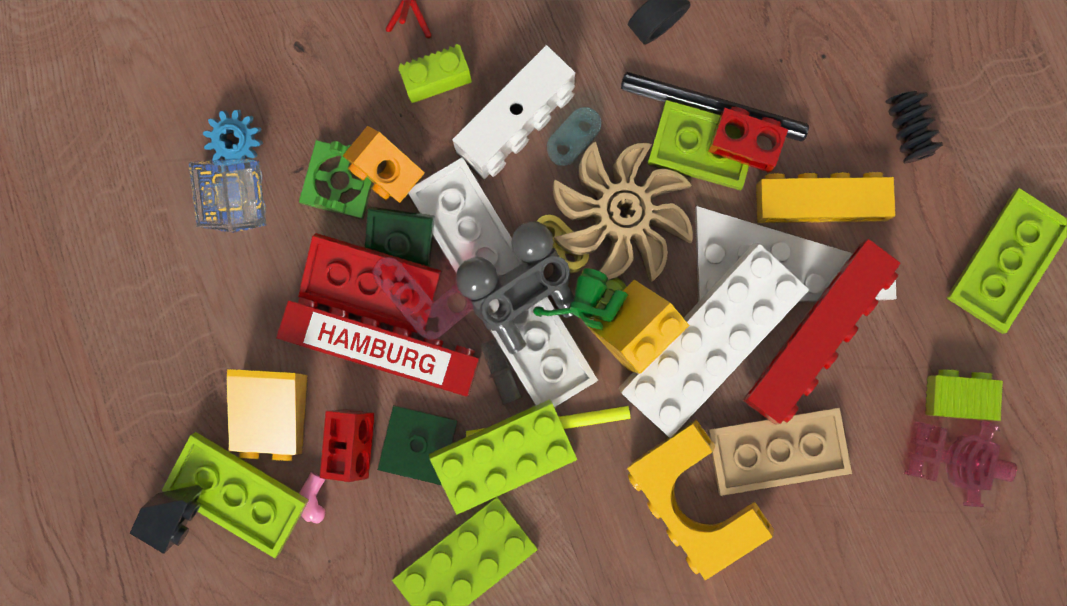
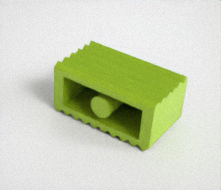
M458 44L454 48L450 46L448 50L444 48L442 52L437 50L436 54L431 53L430 56L419 57L417 61L412 59L411 63L406 61L405 65L400 63L398 67L411 103L472 82L461 46Z
M938 370V375L928 376L925 405L926 415L1001 421L1003 381L992 380V373L971 372V378L959 377V371Z

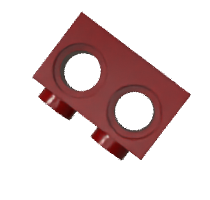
M739 107L724 108L708 152L770 173L776 167L788 129L780 127L781 123L771 118L764 117L760 120L751 117L747 110ZM729 125L736 126L740 130L741 137L738 139L728 137L725 127ZM765 136L769 138L772 143V149L764 150L760 148L757 144V137Z
M348 409L328 410L325 412L320 478L344 482L369 479L374 424L373 412Z

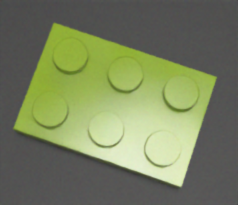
M668 100L665 101L648 160L649 165L672 170L740 191L743 189L749 169L748 165L708 152L720 115ZM729 125L725 127L728 137L732 139L741 137L740 130L736 126Z

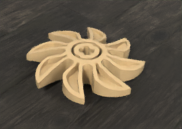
M596 142L588 147L580 160L579 179L583 187L596 195L597 200L582 195L557 180L553 182L555 203L566 217L573 221L592 218L596 222V225L587 229L556 236L553 238L554 241L569 253L584 255L597 250L605 237L610 238L612 246L599 270L608 277V280L617 278L631 265L634 257L630 239L636 242L637 248L642 255L649 281H654L661 274L667 261V244L662 236L650 229L649 224L662 228L689 244L693 240L691 222L680 207L673 203L659 206L651 203V199L658 195L690 188L692 185L683 175L668 169H658L648 175L641 187L637 186L634 182L638 167L652 145L650 143L631 145L618 156L612 166L616 184L609 180ZM621 206L626 208L625 214L627 216L625 218L620 216L621 210L619 208Z

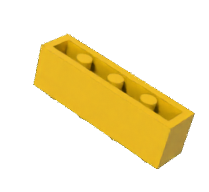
M844 172L830 174V178H818L816 173L798 174V178L785 179V174L774 173L765 175V179H761L756 184L757 223L888 221L895 217L894 177H883L882 172L864 173L863 178H850V173Z

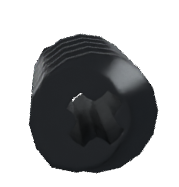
M906 92L885 101L886 104H895L888 111L890 116L898 117L892 122L893 128L903 129L896 134V139L898 141H907L899 148L900 152L911 153L903 160L904 164L936 154L935 151L943 146V142H932V138L940 133L939 130L928 129V126L936 121L935 117L924 116V113L929 111L932 106L921 105L920 101L928 96L927 92Z

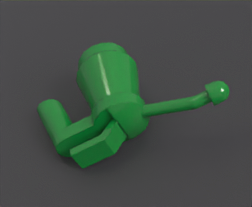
M584 268L581 275L577 278L574 302L570 303L569 308L544 310L543 307L536 306L533 309V313L540 317L542 315L555 316L572 313L576 317L581 318L587 327L603 330L604 326L601 322L589 319L594 318L612 322L628 294L624 291L616 290L604 310L596 308L607 290L606 283L608 277L598 270Z

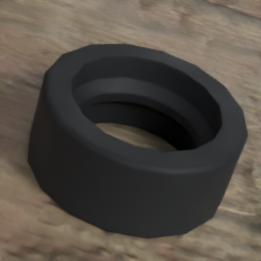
M648 0L630 18L628 26L639 40L646 45L660 37L680 20L691 4L688 0Z

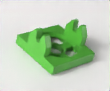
M316 140L299 199L300 204L363 220L373 182L367 177L364 181L353 179L352 174L348 171L350 162L343 157V154L351 145L345 146L337 141H333L330 144ZM341 156L338 168L333 169L331 172L318 170L320 165L327 159ZM338 172H344L349 176L348 186L341 190L335 189L331 184L333 175ZM316 180L327 182L328 187L332 190L329 200L318 193L315 184ZM350 189L360 191L359 195L352 201L347 203L340 202L342 194Z

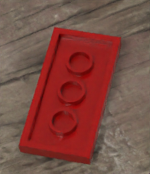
M315 233L311 239L298 297L424 335L442 271Z

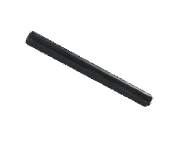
M625 72L622 79V90L662 102L668 100L717 115H721L724 108L739 107L747 110L751 117L760 120L764 117L777 120L781 123L780 127L788 129L786 137L797 141H804L809 131V125L801 121L631 72Z

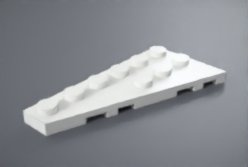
M695 207L698 302L753 243L761 244L809 289L798 302H816L853 254L705 208ZM896 280L889 289L885 290L882 288L875 298L877 300L897 299Z

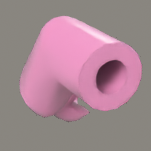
M310 472L299 492L300 495L309 499L301 516L307 522L320 523L325 517V509L318 505L316 496L325 479L320 478V475L314 472Z

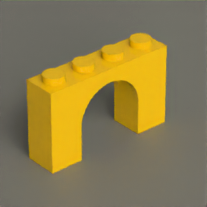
M697 419L677 431L671 438L668 437L633 461L627 469L630 472L628 478L637 491L642 490L649 499L647 505L652 514L657 519L661 517L667 525L668 529H666L670 540L677 547L681 545L688 555L686 561L695 574L700 573L704 580H707L771 539L774 528L755 501L727 520L717 524L695 522L681 511L675 498V483L678 476L711 454L715 448L712 440Z

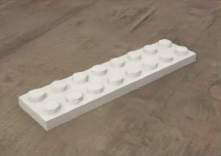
M463 157L416 184L408 193L420 214L435 216L433 235L456 274L460 265L465 260L473 257H482L490 261L496 268L498 279L523 263L514 254L510 234ZM546 297L513 320L527 343L519 352L510 354L498 333L492 330L491 332L535 405L550 399L553 406L556 407L594 384L598 379L559 315H542L540 317L533 313V309L536 306H541L544 310H555L548 297ZM494 299L489 303V315L498 310V299Z

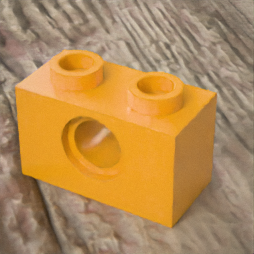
M369 126L363 130L343 154V157L351 163L348 169L362 181L366 177L374 183L371 189L385 201L391 197L400 203L425 173L384 135ZM386 160L384 171L377 174L379 163Z

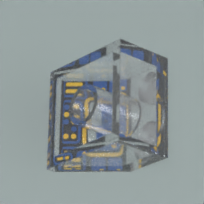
M226 159L188 162L196 227L234 233L266 226V205L263 200L261 183L263 175L259 160Z

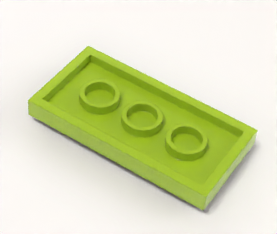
M1022 189L1014 190L946 298L999 333H1007L1067 238V218Z
M550 399L429 454V459L456 515L577 460Z
M197 432L190 435L162 491L166 492L195 485L200 486L203 490L197 500L201 503L198 513L273 558L280 554L309 499Z
M496 497L393 578L392 581L411 606H468L535 553L538 548L501 500Z

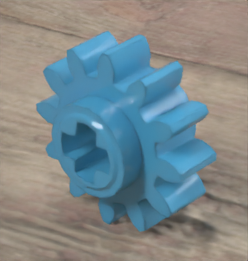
M237 109L233 111L232 118H230L229 113L224 110L219 112L221 121L215 118L208 120L213 130L203 132L205 137L211 138V143L206 144L204 149H215L216 153L213 155V161H218L223 157L225 160L240 159L241 166H244L247 163L245 155L252 159L257 158L258 155L252 148L253 146L263 145V142L255 139L254 135L261 132L262 129L261 127L251 128L250 124L253 122V116H247L242 120L241 110ZM234 131V136L239 138V143H235L232 146V141L227 139V135Z

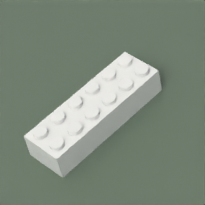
M753 243L684 317L690 326L641 374L633 372L619 387L620 392L671 438L809 289L761 244Z

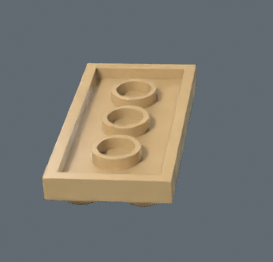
M840 408L797 414L788 423L782 421L781 424H773L769 420H762L707 430L709 438L715 445L711 454L720 496L852 474Z

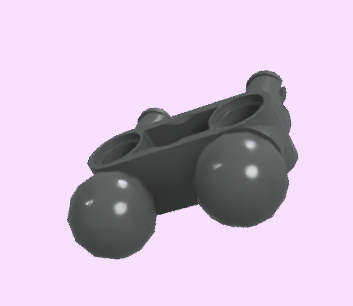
M536 221L521 224L513 233L511 241L513 252L523 261L522 264L498 279L496 268L490 261L482 257H473L465 260L460 265L455 278L458 290L463 296L471 299L474 313L482 319L488 330L498 333L510 354L519 352L527 345L513 321L515 317L550 294L559 309L569 308L570 303L574 302V295L568 286L571 278L568 263L559 257L557 251L553 248L554 241L549 229L544 224ZM552 263L553 273L545 279L543 274L544 268L547 264ZM494 299H498V310L489 315V303ZM572 313L562 314L565 318L573 316Z

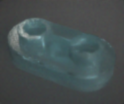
M588 107L575 110L549 138L547 154L550 160L562 166L574 162L598 136L601 129L599 114ZM586 121L590 124L591 128L587 131H582L578 125L580 122ZM560 145H566L569 148V152L562 155L558 153L557 148Z

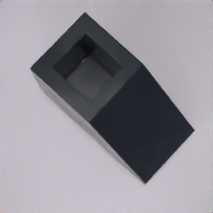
M195 485L157 493L140 509L130 534L163 554L174 544L179 546L189 532V528L186 527L188 520L191 521L201 506V503L197 500L203 488Z

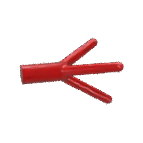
M402 0L386 26V31L391 32L398 20L400 24H405L411 6L425 37L431 38V32L416 0Z

